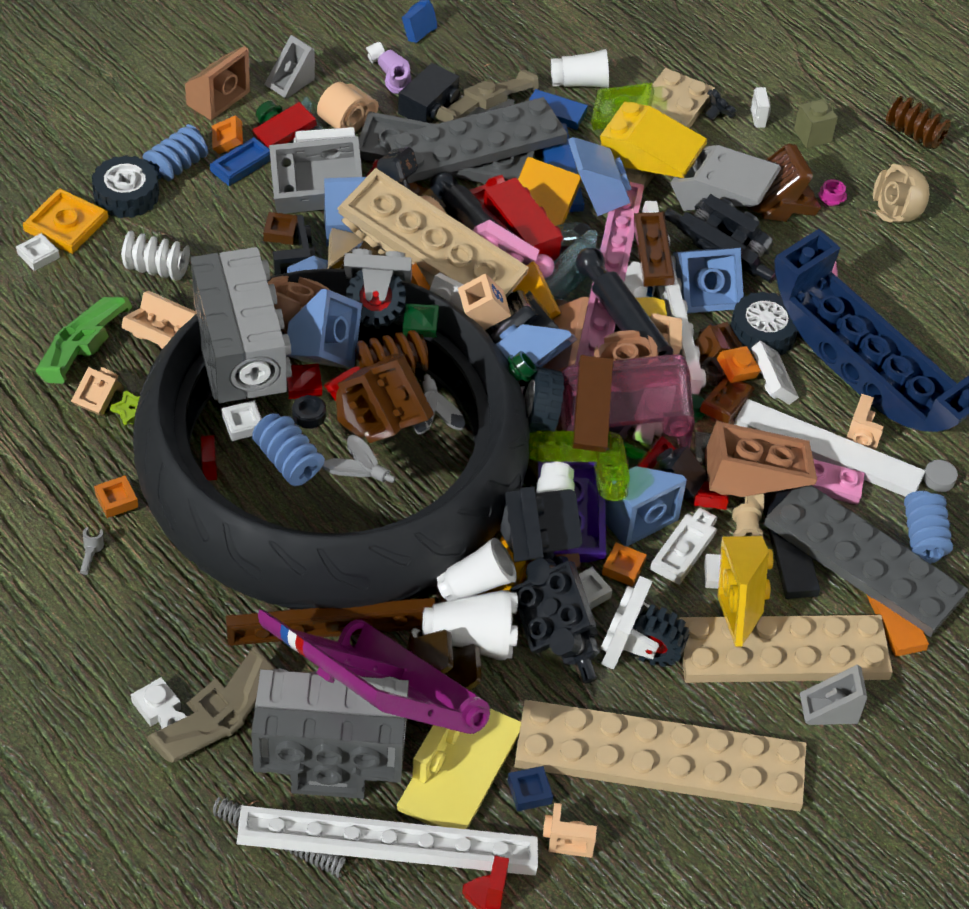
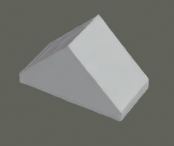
M291 35L264 85L288 99L315 79L314 48Z
M855 665L800 692L805 723L808 725L858 724L867 700L862 668L859 665Z

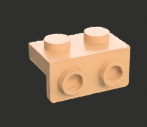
M146 291L143 293L140 308L123 317L121 328L132 332L139 339H147L154 342L163 349L176 332L197 313L158 294Z

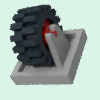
M353 249L352 253H345L344 270L346 279H351L346 295L347 298L362 303L360 322L363 323V326L367 328L372 326L374 329H380V326H391V323L397 321L405 309L406 291L402 283H411L412 259L405 257V253L398 251H388L385 256L372 255V251L367 249Z

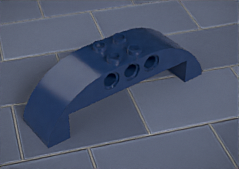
M817 229L776 255L774 263L778 288L784 306L798 332L814 353L860 396L865 394L874 397L872 406L903 426L925 432H938L950 429L969 417V375L959 383H956L834 275L832 270L841 248L825 233Z

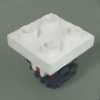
M639 576L635 588L627 586L600 648L606 651L601 665L614 670L622 650L628 651L633 656L636 654L640 655L638 660L642 662L645 659L650 660L649 664L654 666L659 662L661 667H666L667 663L674 665L676 661L680 660L690 635L688 634L689 628L684 627L686 622L683 619L677 620L678 615L676 613L668 614L666 613V608L661 607V610H657L656 605H648L644 602L652 584L651 580Z

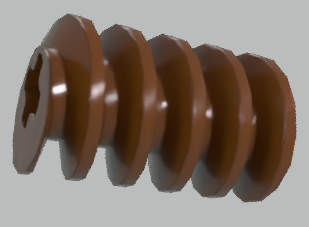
M903 96L898 97L888 111L886 124L891 127L895 126V129L899 132L904 131L907 137H913L914 141L918 143L923 142L924 147L936 149L945 139L951 125V120L946 119L941 124L942 115L940 113L931 118L933 109L930 107L922 113L923 103L919 102L915 107H912L914 103L913 97H909L905 102H903Z
M415 330L408 331L406 337L403 333H396L394 340L389 335H385L381 339V344L377 338H370L368 346L362 340L357 341L355 345L357 366L361 369L377 363L388 355L397 353L398 355L404 354L413 373H415L417 362H420L423 370H428L427 345L421 333L418 334Z

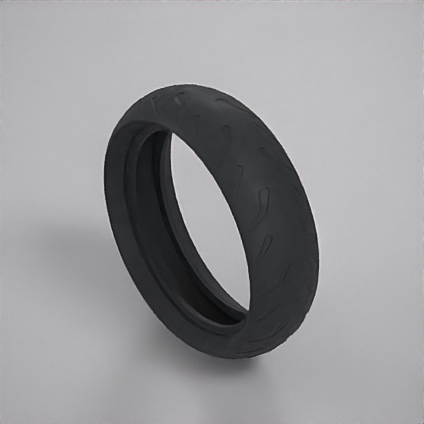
M344 269L301 270L270 277L271 280L274 277L289 276L288 282L298 283L299 277L319 282L330 291L347 297L346 291L351 280L346 279ZM402 283L406 291L405 306L406 304L439 305L436 338L424 337L429 358L428 370H423L420 362L416 363V367L438 381L460 405L473 433L475 443L473 454L457 481L442 496L416 514L398 522L365 531L315 533L282 527L245 512L220 494L198 467L190 450V440L196 421L213 394L202 354L197 314L194 315L170 339L151 366L143 384L135 412L133 432L134 463L141 490L150 511L168 539L187 559L193 561L200 570L231 589L269 604H276L291 609L361 607L389 601L406 600L436 587L438 584L437 577L446 572L447 568L474 553L492 538H496L501 529L506 505L505 492L519 491L523 486L528 469L530 432L525 399L519 382L509 372L507 358L498 346L494 344L489 334L477 322L469 318L464 311L448 300L414 283ZM405 309L400 314V318L397 321H393L391 326L388 327L380 326V329H374V327L369 326L367 328L360 322L358 341L362 340L368 346L370 338H377L380 344L382 337L385 335H389L394 340L396 333H403Z

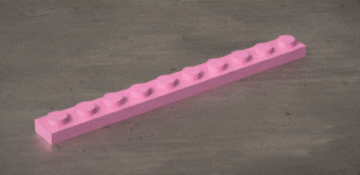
M630 182L632 190L627 191L631 203L608 212L600 248L605 258V268L608 272H617L623 282L625 281L635 233L634 213H639L644 185ZM592 288L568 393L576 394L580 355L594 356L596 346L598 345L599 349L604 344V338L614 333L616 323L596 297Z

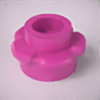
M830 179L825 181L820 187L818 196L826 205L836 206L847 199L846 187L841 181Z

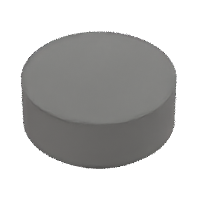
M934 460L927 464L923 480L930 489L946 492L954 487L958 473L951 463L944 460Z

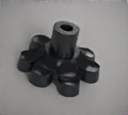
M709 89L707 94L711 97L712 106L705 112L706 116L712 121L720 113L727 115L730 119L736 116L737 110L733 106L728 105L727 101L721 98L717 90Z

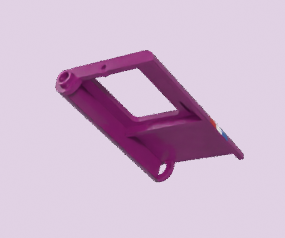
M259 609L258 619L261 626L317 665L319 668L316 674L331 683H334L335 679L384 713L467 734L479 732L489 720L490 706L485 700L363 620H354L348 623L337 642L291 629L267 611ZM357 629H362L356 645H351L350 637L352 633ZM361 677L381 679L394 677L399 680H408V697L378 690Z

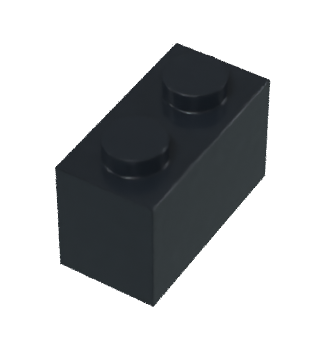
M431 63L399 92L398 114L407 119L427 123L438 120L436 118L438 109L442 106L447 108L459 99L460 76Z

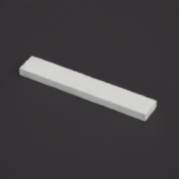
M750 399L746 400L735 419L734 425L810 441L813 459L864 472L865 481L905 497L907 494L918 490L926 471Z

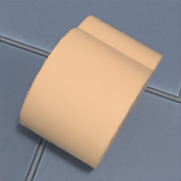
M336 82L328 87L320 97L317 105L318 117L335 129L354 127L356 133L364 126L369 112L377 113L379 104L378 101L355 85Z

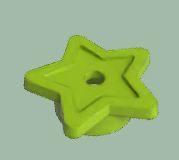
M124 391L122 401L112 404L110 411L120 414L124 425L134 424L135 412L140 396L136 397L129 391Z

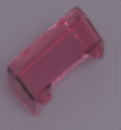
M664 355L613 361L609 427L661 422L663 432L666 435L677 437L680 448L688 447L690 449L695 421L690 371L686 359L681 355ZM578 364L569 366L562 371L564 377L563 402L558 424L554 432L559 451H572Z

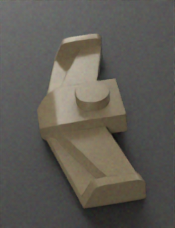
M521 70L516 79L496 84L488 81L479 82L464 89L463 97L449 107H440L436 118L442 122L466 117L478 107L488 110L507 101V95L527 89L538 90V76L527 70Z
M255 644L225 687L215 678L186 703L194 712L193 714L150 734L147 740L165 760L174 763L223 737L232 736L245 724V719L256 704L260 669L273 670L277 668Z

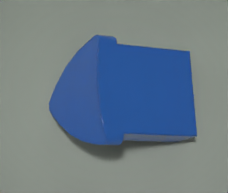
M430 0L418 1L402 16L409 42L417 43L430 31H434L437 28V19Z

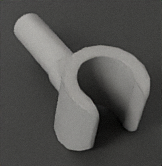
M89 527L83 530L85 556L80 569V573L83 575L88 574L95 553L104 548L102 529H100V534L96 537H90Z

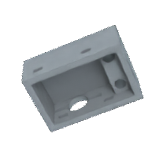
M358 136L269 145L273 193L277 213L286 214L324 210V178L363 177ZM328 149L339 150L335 153H323L324 150Z

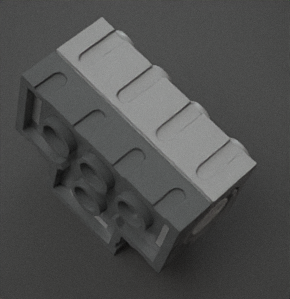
M258 247L221 252L219 255L214 253L191 257L194 305L200 326L202 354L214 400L218 399L219 403L246 399V396L247 398L287 392L286 378L292 377L289 357H286V355L291 354V344L288 334H282L281 329H284L281 308L275 309L274 304H277L274 284L268 285L267 280H270L268 261L261 260Z
M260 669L251 732L254 772H273L290 775L292 781L291 793L333 797L364 799L366 780L401 783L407 718L380 711L335 679L334 683L328 682L316 674L317 671L301 673L288 672L284 669ZM361 677L378 690L408 697V680H399L394 677L382 679Z

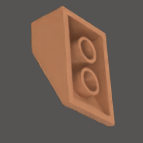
M716 421L705 449L710 491H715L721 495L745 497L816 484L817 475L810 441Z

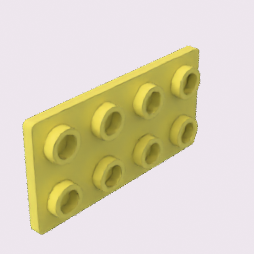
M490 709L487 724L474 734H467L433 725L413 759V776L397 803V810L431 826L468 829L519 737L521 722Z

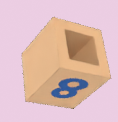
M486 273L458 288L465 314L477 322L484 330L511 317L504 291Z

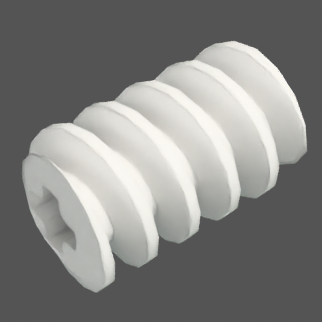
M128 231L121 252L123 265L126 269L133 270L136 268L140 273L147 271L150 275L159 274L162 278L170 276L174 281H178L184 276L190 258L189 245L183 251H180V242L175 241L170 249L169 240L164 238L160 246H157L158 240L156 236H152L149 242L146 243V235L143 233L139 234L135 241L134 232Z

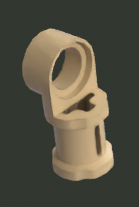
M764 493L745 496V504H741L733 509L732 518L736 522L737 529L733 536H763V531L759 529V521L764 510Z

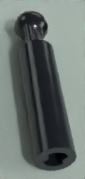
M440 172L433 176L430 181V189L443 201L450 214L458 222L473 231L475 226L491 220L512 233L466 187L458 185L456 178L452 174Z
M596 248L582 249L577 254L575 261L577 270L583 276L592 279L594 282L592 291L621 331L634 330L639 331L640 336L648 339V336L652 337L658 348V367L667 363L673 355L672 347L617 272H608L605 268L606 262L603 253Z

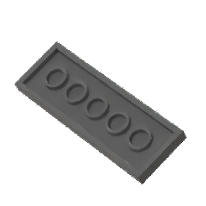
M544 97L385 137V147L388 152L404 147H410L414 150L418 168L416 172L407 178L408 183L432 178L440 172L451 173L567 142V132Z
M369 112L359 137L361 159L374 162L388 154L389 152L385 147V137L435 124ZM536 150L454 171L450 174L455 178L486 183L488 179L500 174L503 175L505 181L515 177L518 179L527 157L534 158Z
M812 485L794 488L766 517L764 523L766 527L871 598H874L923 630L924 634L930 638L968 593L969 589Z

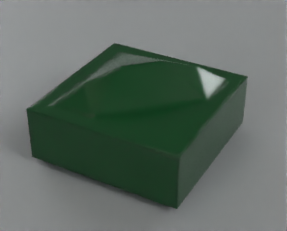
M406 304L403 334L407 336L408 331L415 330L418 334L421 333L423 337L436 338L439 305Z

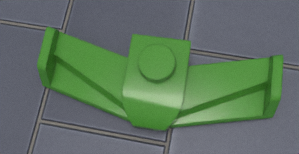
M102 297L71 323L63 327L54 336L53 342L36 368V372L47 383L63 384L66 381L65 375L76 356L95 354L109 337L104 326L121 312H129L132 309L129 298Z

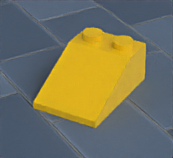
M624 102L600 135L601 146L610 148L615 159L620 157L625 168L679 178L686 176L707 144V138L652 106L635 102Z
M763 536L722 537L717 597L735 647L743 646L764 613L765 600L770 599L771 588L770 581L767 579V569H772L773 552L772 549L767 548Z

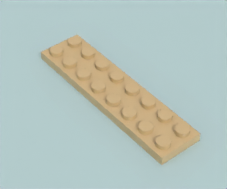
M525 700L514 767L530 769L544 766L545 772L800 812L803 805L806 743Z

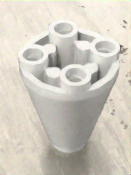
M500 590L433 604L432 608L424 607L422 634L426 635L445 629L452 634V646L460 648L474 644L480 648L481 655L497 660L511 659L513 646L517 645L518 636L517 625H512L513 613L516 614L517 593L509 592V590Z

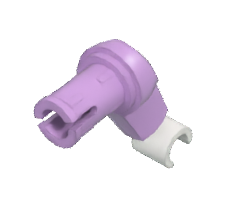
M380 42L366 47L371 63L378 61L379 66L386 73V88L393 94H399L411 82L409 62L391 49L385 51Z

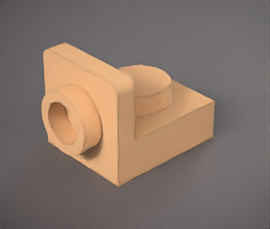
M651 314V320L673 349L672 357L664 365L673 367L682 349V319Z
M88 367L71 402L103 417L115 391L122 393L125 387L117 380L118 375L103 367H101L100 371Z
M861 394L846 439L876 450L884 427L872 422L876 413L870 410L874 397Z
M554 803L553 814L545 815L543 837L550 838L548 852L592 858L597 826L587 825L581 821L561 822L562 804Z

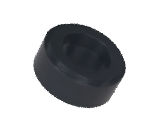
M313 395L299 397L292 405L293 421L296 425L305 429L319 427L326 419L325 402Z

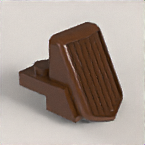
M786 144L766 159V161L779 164L781 170L762 201L755 206H744L753 212L760 213L763 219L787 222L792 213L816 216L821 209L814 192L808 185L813 176L811 169L795 144Z
M394 353L388 355L377 363L358 370L338 383L339 389L336 393L337 421L355 435L362 438L366 437L368 443L394 436L401 429L427 421L434 415L404 354L398 355Z

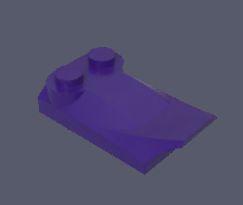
M550 451L545 458H538V479L541 475L542 466L545 463L563 462L569 464L574 469V492L577 498L582 544L575 549L555 551V555L579 553L580 562L605 559V459H596L590 452Z

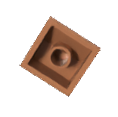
M243 46L225 54L199 74L190 78L185 83L186 105L208 119L213 120L250 92L248 48Z

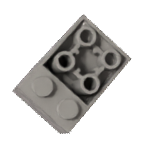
M720 145L705 146L684 178L674 177L670 183L683 211L695 210L694 206L702 198H708L710 194L719 199L724 197L731 201L734 206L751 207L758 205L762 201L780 172L781 166Z

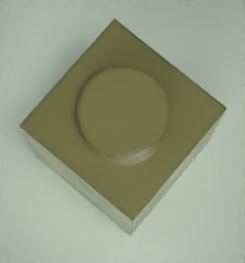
M825 99L800 104L794 131L806 148L831 143L838 117Z

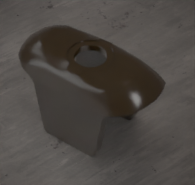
M412 628L407 650L469 691L481 683V659L478 646L471 644L452 650L451 632L444 629L423 635L422 629Z

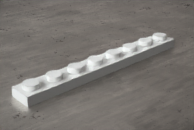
M645 201L642 213L659 212L657 201ZM671 256L675 276L674 285L655 287L658 298L665 301L667 316L682 319V349L675 362L677 372L684 374L681 385L682 393L699 395L701 388H704L706 384V373L700 367L699 347L695 346L693 341V324L688 322L687 302L682 299L681 279L676 276V260L674 256Z
M241 805L237 845L486 871L492 870L494 856L509 858L507 873L535 876L538 868V837Z

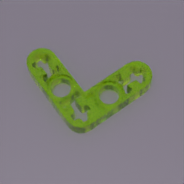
M535 431L530 433V459L541 462H594L600 496L611 501L623 500L628 496L630 475L624 442L619 434L608 432L607 448H610V450H606L605 453L573 449L571 447L573 445V431Z

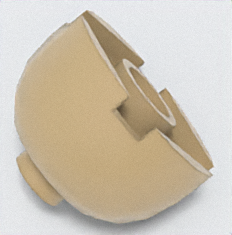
M901 164L889 165L891 167L888 170H882L876 179L873 201H878L880 210H875L883 221L906 223L918 218L924 212L930 196L929 184L926 177L916 168Z

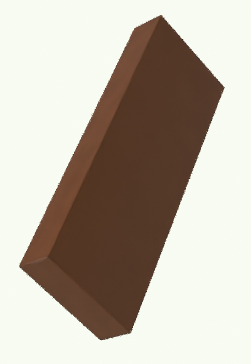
M664 212L634 213V227L643 286L674 285L675 276Z
M580 355L573 449L606 453L613 359Z

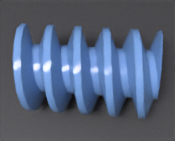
M187 124L186 127L180 128L177 133L171 134L169 138L164 139L160 144L146 151L142 157L155 167L158 180L162 177L164 180L171 181L174 178V174L180 175L183 169L186 170L191 167V163L195 164L199 162L200 157H206L208 155V147L198 129L193 125Z
M276 413L266 415L255 426L252 439L260 446V449L267 455L268 459L282 473V476L290 485L300 486L306 483L322 468L325 458L321 453L317 452V448L313 444L309 443L308 437L302 434V430L297 425H294L295 422L291 417H281Z
M915 491L907 494L904 498L910 548L913 553L931 564L939 561L953 550V543L950 540V522L947 519L948 510L945 508L947 502L944 496L939 494Z

